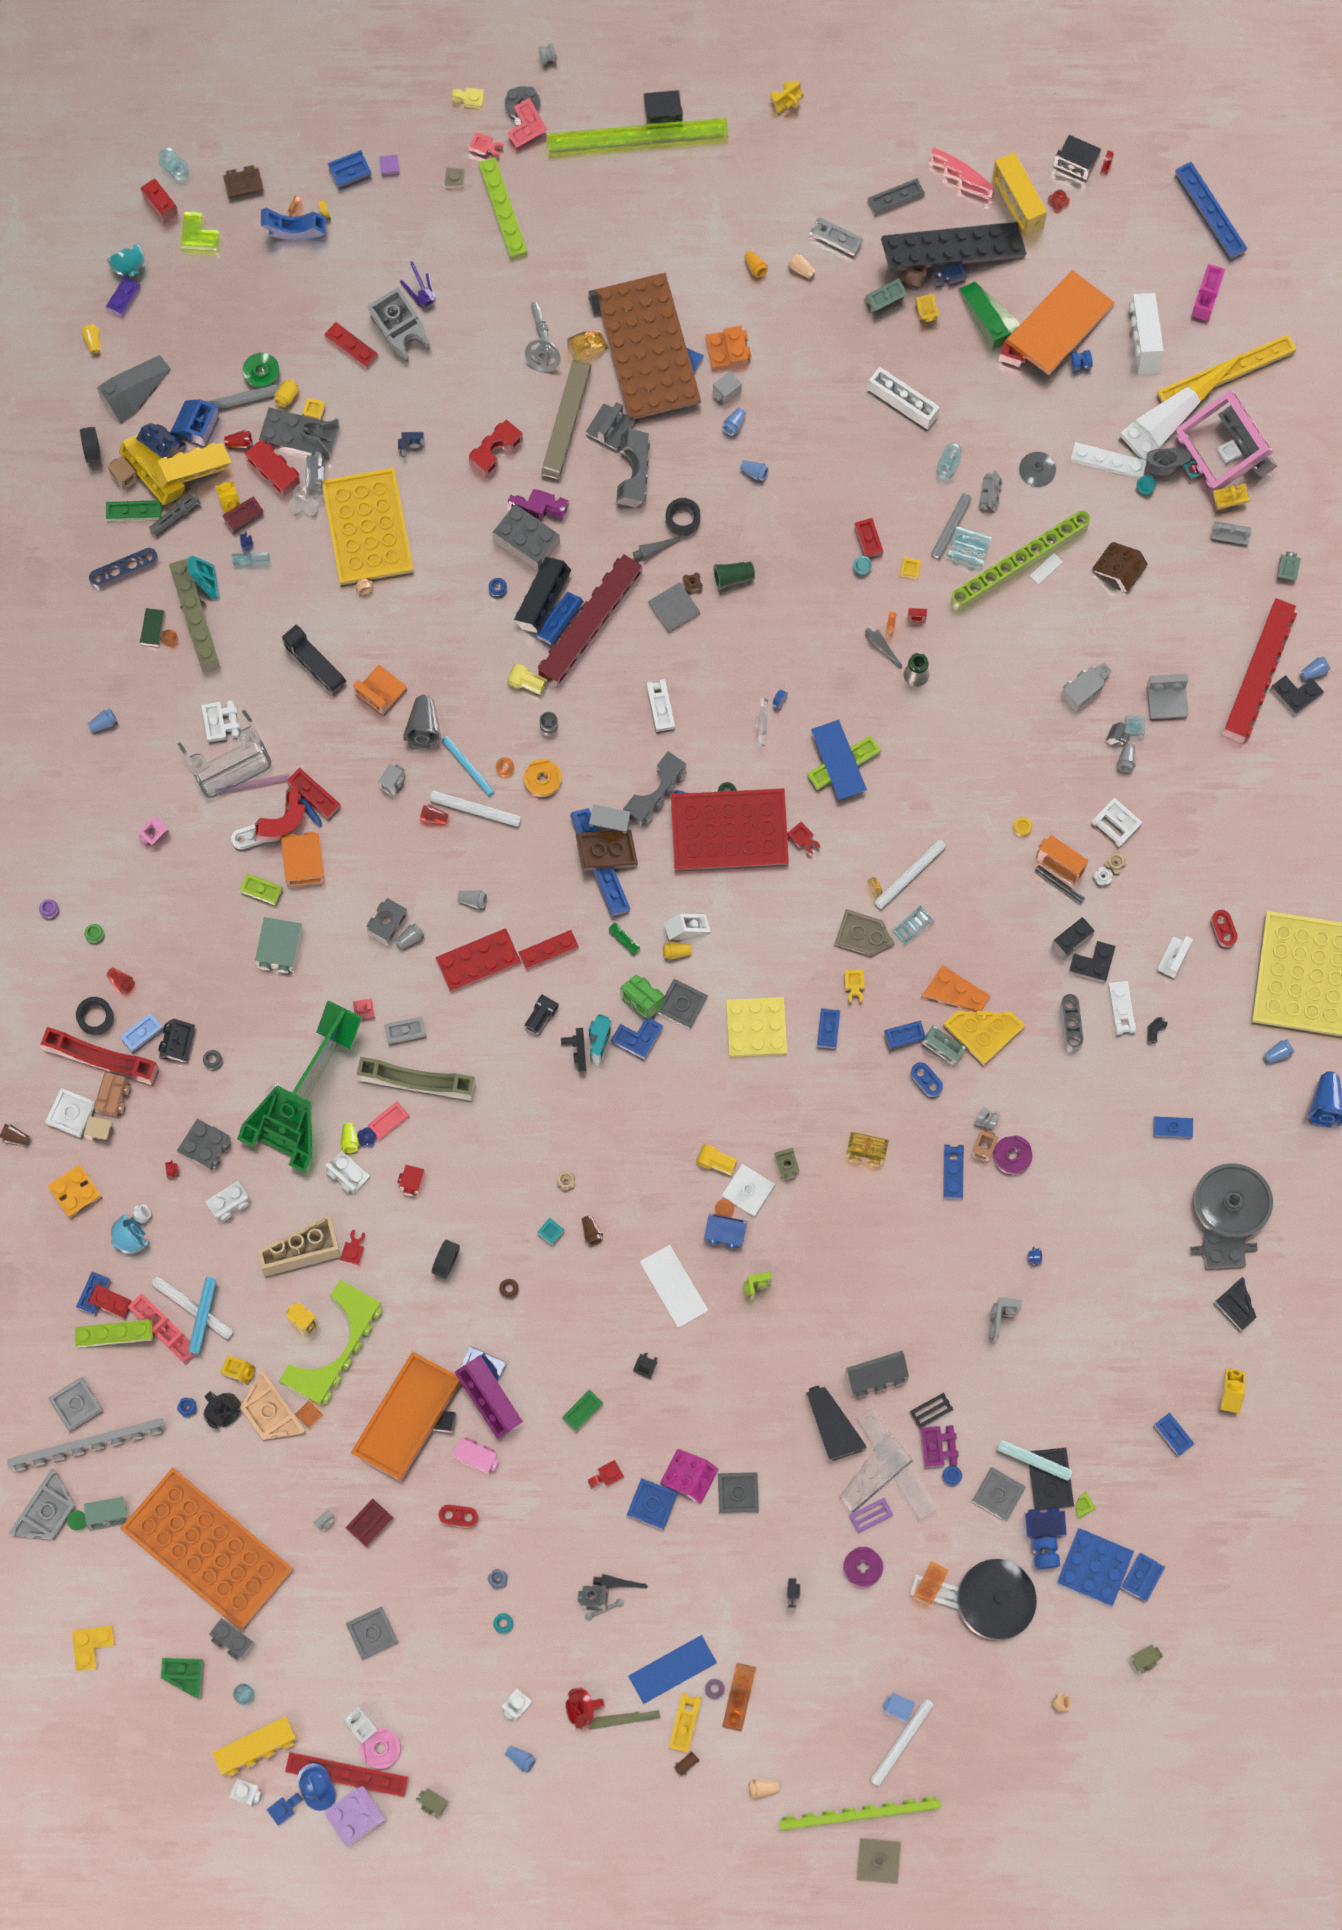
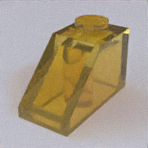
M583 331L567 338V348L573 360L581 361L608 349V345L601 332Z

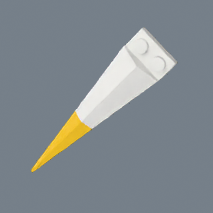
M1238 354L1145 413L1119 435L1140 459L1147 460V453L1162 446L1241 357V354Z

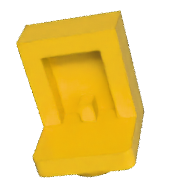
M934 293L915 297L919 319H925V322L936 320L935 316H939L940 313L937 311Z
M233 481L215 486L224 513L240 505Z

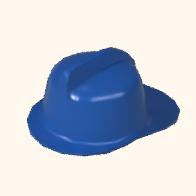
M315 1763L304 1766L299 1772L297 1780L307 1806L317 1811L330 1808L335 1801L336 1794L327 1770Z

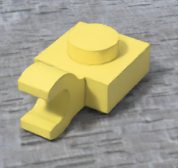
M466 88V92H463L459 89H453L452 101L464 102V107L482 109L484 90Z

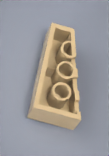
M330 1213L324 1216L323 1219L308 1224V1227L291 1233L285 1239H280L259 1250L258 1255L264 1276L341 1257Z

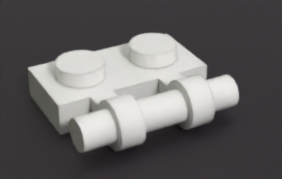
M227 701V708H221L220 702L202 705L208 742L227 739L226 732L229 731L232 733V738L240 737V724L237 723L236 715L238 712L234 706V701ZM223 716H229V724H224Z

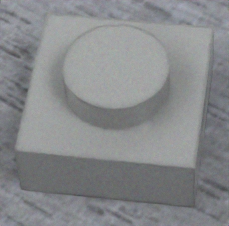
M327 1509L313 1523L320 1531L323 1528L326 1530L333 1524L334 1521L332 1519L335 1517Z

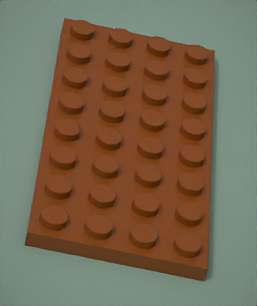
M666 272L595 289L629 419L634 420L700 404V394Z

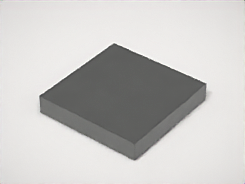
M673 979L664 996V1006L656 1013L691 1030L708 995Z
M758 1472L718 1473L719 1514L759 1513Z

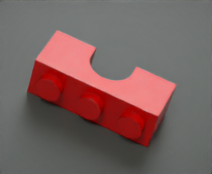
M507 419L503 423L500 422L494 428V432L490 436L487 435L482 440L481 445L470 452L469 465L487 478L498 466V458L492 454V451L498 447H503L511 453L523 441V433Z

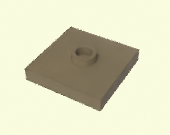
M860 1838L857 1880L898 1884L901 1842Z

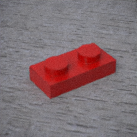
M873 518L855 522L854 526L864 556L869 558L883 554V548Z
M95 1284L87 1303L124 1319L132 1300Z

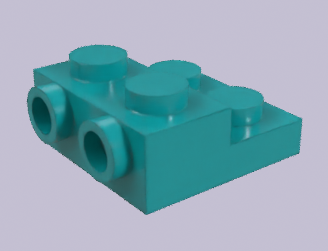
M598 1014L595 1021H591L588 1029L589 1037H591L589 1052L590 1057H592V1064L599 1066L612 1031L611 1020L602 1014Z

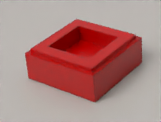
M908 608L907 621L926 622L927 609Z

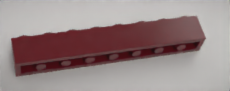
M623 554L621 558L615 560L611 572H607L604 575L603 583L600 587H596L593 590L592 598L589 602H584L580 609V614L578 616L575 615L571 620L569 629L561 633L558 644H554L550 648L549 656L546 660L543 659L539 663V676L547 679V682L558 688L642 574V565L627 555Z

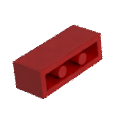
M260 439L245 453L246 461L285 497L300 484V474L294 467L290 468L287 465V461L282 455L278 456L274 452L275 450L270 443H265Z

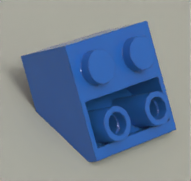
M201 399L185 400L170 433L205 446L219 416L217 405Z

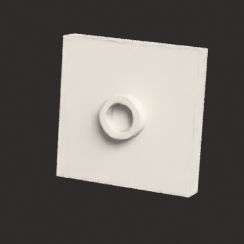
M61 1088L45 1124L81 1138L85 1131L88 1117L92 1116L94 1112L95 1101Z
M742 1164L721 1197L755 1217L775 1184Z

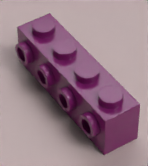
M480 1355L455 1371L456 1376L497 1439L523 1422Z

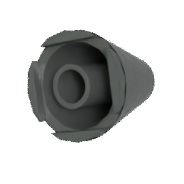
M420 695L414 701L403 734L404 742H409L408 745L410 747L429 749L430 745L435 744L436 747L441 742L434 700L428 695Z

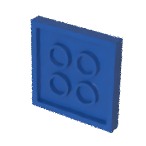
M1078 1528L1056 1584L1113 1607L1134 1551Z

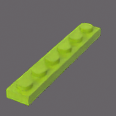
M496 157L478 162L510 260L528 255Z

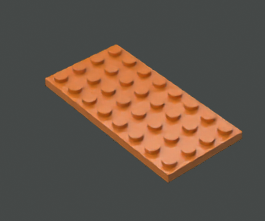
M173 1467L120 1528L240 1631L245 1628L294 1570L293 1567Z

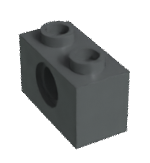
M389 898L379 904L377 908L378 913L375 918L372 917L366 926L368 928V935L387 946L408 915L406 908ZM383 918L391 919L388 924L381 923Z

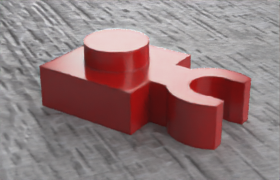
M799 822L787 833V836L799 849L805 846L806 852L810 856L813 855V851L810 850L811 846H815L818 850L820 849L819 842L811 840L814 834L802 822Z
M352 1230L350 1233L352 1241L351 1243L345 1242L340 1262L359 1267L365 1249L360 1244L365 1240V1233L362 1232L361 1237L356 1239L354 1237L355 1230Z

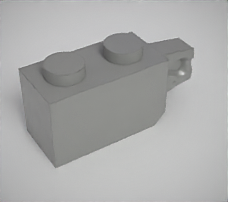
M1105 663L1096 668L1091 666L1088 670L1083 669L1077 675V679L1074 681L1070 680L1063 686V698L1077 712L1102 692L1104 680L1111 673V669Z

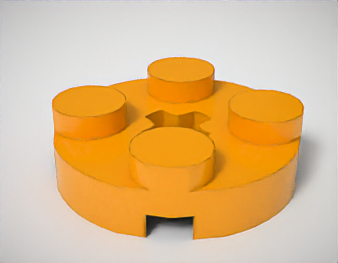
M537 759L531 762L524 772L525 787L533 796L547 797L557 792L560 788L562 781L561 771L550 760ZM540 774H544L545 777L548 776L545 782L538 781L537 778H540Z

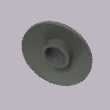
M1032 452L1021 460L1019 473L1027 484L1041 487L1049 484L1054 479L1056 465L1048 454ZM1035 465H1041V468L1038 469Z

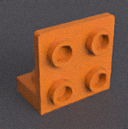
M377 665L363 682L357 680L353 688L355 694L384 715L407 689V686L382 666Z

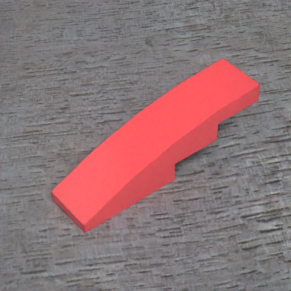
M933 147L929 162L945 167L944 174L959 179V187L992 199L994 187L981 174L956 157Z
M142 1293L128 1306L139 1320H152V1333L184 1364L188 1363L196 1355L188 1350L190 1340Z

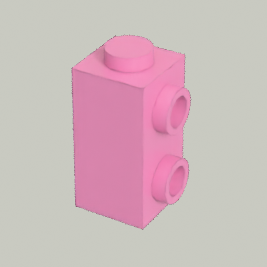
M468 1437L466 1439L460 1438L452 1455L453 1459L488 1475L491 1470H496L499 1460H496L497 1454L494 1453L495 1450L486 1445L480 1447L476 1445L477 1441Z

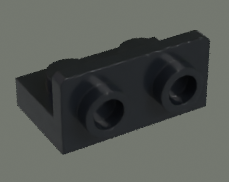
M171 1019L166 1022L163 1027L164 1038L158 1048L160 1052L159 1058L167 1057L180 1062H187L195 1025L178 1019Z

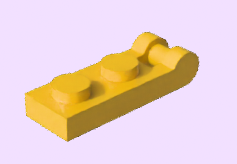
M682 1693L669 1749L688 1753L702 1697L696 1696V1698L689 1697L686 1693ZM685 1705H692L693 1710H685Z

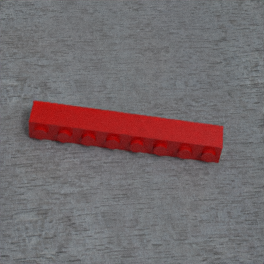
M1275 598L1222 733L1223 736L1241 743L1244 742L1245 738H1250L1253 730L1250 727L1251 722H1256L1260 712L1256 709L1258 704H1263L1266 696L1263 694L1264 688L1268 689L1272 681V678H1269L1270 673H1275L1279 663L1275 661L1277 655H1282L1285 647L1282 645L1283 639L1287 640L1291 632L1288 626L1290 623L1294 624L1297 613L1294 612L1296 605Z

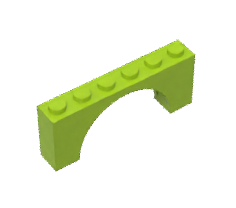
M341 1279L331 1293L330 1298L344 1310L349 1319L350 1337L345 1350L334 1362L321 1368L303 1369L288 1364L279 1379L281 1385L322 1407L323 1403L327 1404L330 1400L332 1388L339 1385L342 1379L341 1373L344 1369L347 1370L352 1363L350 1358L354 1352L358 1353L362 1346V1338L364 1335L366 1337L369 1335L373 1327L371 1323L374 1318L376 1320L379 1318L383 1310L381 1309V1302Z

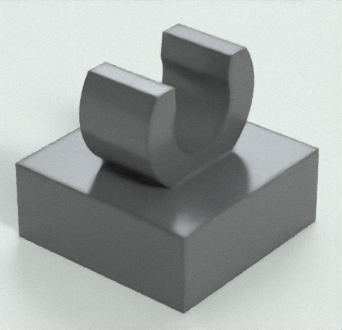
M1122 722L1112 725L1105 741L1111 745L1117 742L1122 744L1128 742L1131 735L1124 732L1127 725Z

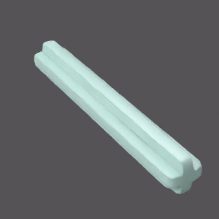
M1001 1440L997 1447V1450L1062 1479L1069 1480L1073 1473L1071 1469L1004 1440Z

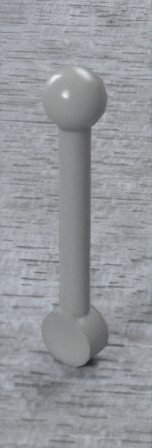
M617 1599L615 1603L607 1606V1610L616 1606H622L623 1600ZM605 1610L586 1613L584 1617L587 1621H591L594 1616L605 1612Z

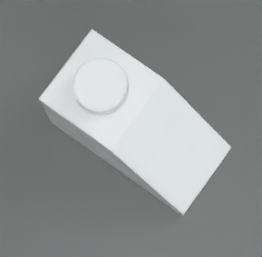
M680 913L664 922L669 940H685L711 932L706 914Z

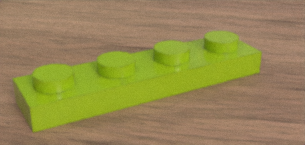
M871 735L850 747L857 766L881 753V749ZM824 763L807 773L817 791L831 783Z
M150 1319L75 1327V1347L77 1348L153 1340L152 1320Z

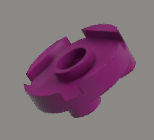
M1015 1135L1004 1137L996 1144L993 1160L1002 1172L1018 1175L1027 1170L1032 1162L1031 1146L1023 1137ZM1015 1150L1018 1158L1010 1159L1008 1152H1014Z
M857 1547L844 1560V1575L848 1582L856 1587H870L876 1584L882 1576L883 1561L873 1549ZM861 1562H865V1565L869 1566L865 1573H862L857 1568V1566L861 1565Z

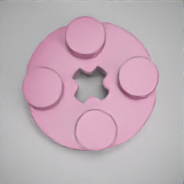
M376 1728L377 1731L363 1743H360V1754L368 1766L375 1769H386L398 1760L401 1746L398 1737L392 1731L386 1728ZM378 1743L386 1746L383 1754H379L378 1751L374 1750L378 1747Z

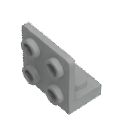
M1188 674L1149 677L1147 686L1151 719L1188 717L1186 694Z
M998 1298L997 1302L993 1303L991 1318L994 1319V1322L991 1323L989 1338H992V1343L996 1344L999 1338L1001 1313L1004 1317H1015L1021 1310L1022 1300Z

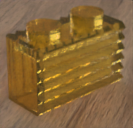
M851 1132L846 1158H849V1161L854 1163L865 1161L873 1167L884 1165L889 1139Z

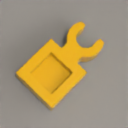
M864 969L844 970L845 991L851 990L848 996L849 1003H852L853 996H858L859 1003H862L863 995L859 990H865Z

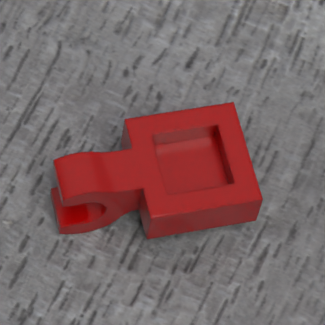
M613 1460L598 1468L599 1475L588 1479V1483L591 1489L603 1482L608 1487L624 1479V1476L617 1462Z

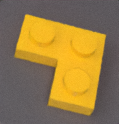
M112 1625L72 1631L76 1672L97 1669L95 1649L115 1646Z

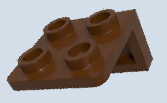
M1111 542L1093 566V571L1115 579L1121 590L1128 593L1148 563L1141 551Z

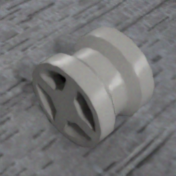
M553 43L549 44L548 47H538L543 65L549 61H557Z

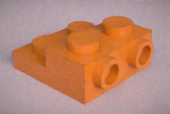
M742 325L724 328L723 332L705 335L712 371L748 365L751 351L750 347H746L745 341H748L746 330H742Z

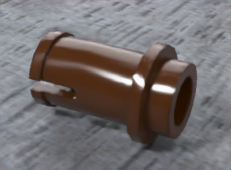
M691 1751L679 1763L676 1762L673 1768L679 1776H686V1772L700 1760Z

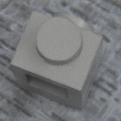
M389 764L378 781L379 788L396 797V788H400L405 780L403 778L405 769L399 765Z

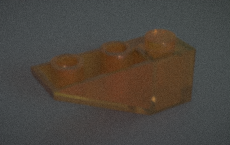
M736 1663L722 1727L742 1731L756 1667Z

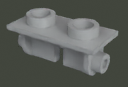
M316 452L313 457L306 456L305 488L323 492L324 456L321 452Z
M996 471L993 474L986 473V476L983 478L982 490L988 492H981L979 505L982 510H987L990 507L993 512H996V508L999 505V490L1002 488V478Z
M1214 521L1212 539L1248 545L1252 529L1251 527Z

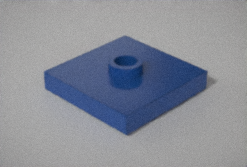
M641 1478L627 1516L664 1530L678 1492Z

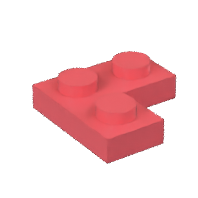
M530 98L513 107L522 124L507 132L516 148L547 131Z

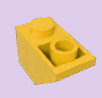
M1226 1368L1220 1410L1240 1413L1245 1396V1372Z

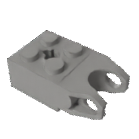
M399 287L367 306L370 315L393 350L402 355L405 360L409 359L405 350V345L409 340L417 339L425 344L426 347L430 346L422 322Z

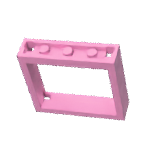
M1231 390L1176 428L1178 432L1177 438L1182 444L1187 446L1191 459L1196 460L1198 463L1196 465L1197 469L1201 474H1205L1207 477L1205 481L1211 489L1225 488L1274 453L1236 393ZM1229 402L1259 447V450L1216 480L1187 435V432Z

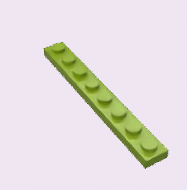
M935 1797L923 1798V1802L915 1803V1799L905 1800L903 1805L896 1806L895 1802L884 1803L881 1808H875V1805L863 1806V1810L855 1811V1808H845L843 1813L835 1814L834 1810L824 1811L822 1816L808 1813L803 1814V1818L795 1819L794 1816L782 1817V1821L778 1822L779 1831L941 1809V1801L935 1800Z

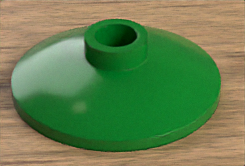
M255 353L249 356L243 364L245 380L255 387L269 386L278 378L279 364L268 353Z

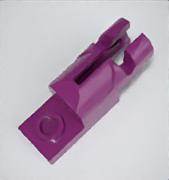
M533 489L528 501L522 496L510 495L508 508L511 509L516 504L536 519L543 521L546 512L548 515L564 518L569 507V500L559 497L555 501L554 494Z

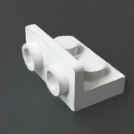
M1186 936L1184 941L1173 937L1157 970L1175 978L1193 939Z
M343 1151L325 1165L327 1169L326 1174L333 1180L337 1178L341 1182L340 1186L347 1193L351 1191L355 1195L370 1179V1176Z
M236 1181L205 1201L218 1222L228 1220L232 1217L233 1212L248 1207V1203L251 1202L250 1197L239 1181Z

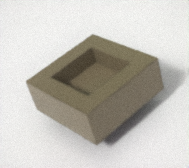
M446 168L445 187L463 189L464 169Z

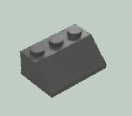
M903 1350L846 1368L845 1378L851 1397L863 1398L868 1396V1392L875 1390L878 1393L886 1390L887 1386L894 1384L897 1387L905 1384L909 1374Z

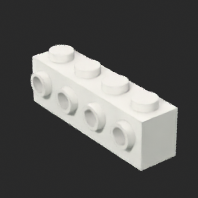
M881 367L869 379V391L927 430L938 417L939 406Z

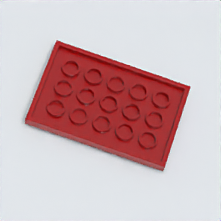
M785 788L671 794L675 870L789 865Z

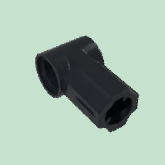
M542 994L538 998L534 1010L524 1027L530 1032L539 1035L548 1019H551L557 1011L559 1003Z

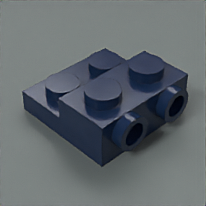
M153 423L141 427L136 438L162 458H170L184 451L187 445L178 436L167 431L164 426Z

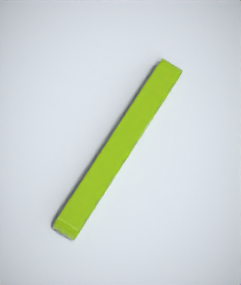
M1086 511L1074 513L955 589L951 597L952 608L955 610L965 609L1084 533L1088 529L1090 515ZM1077 520H1084L1085 524H1079ZM1067 529L1070 531V533L1065 534L1062 532V530ZM1047 539H1053L1055 543H1048ZM1036 548V549H1038L1040 552H1039V553H1034V552H1032V549ZM1022 558L1025 562L1019 563L1016 559ZM1007 568L1009 572L1005 573L1001 569ZM986 578H993L994 582H988ZM976 587L979 591L973 592L971 588ZM961 597L964 601L958 602L955 598Z

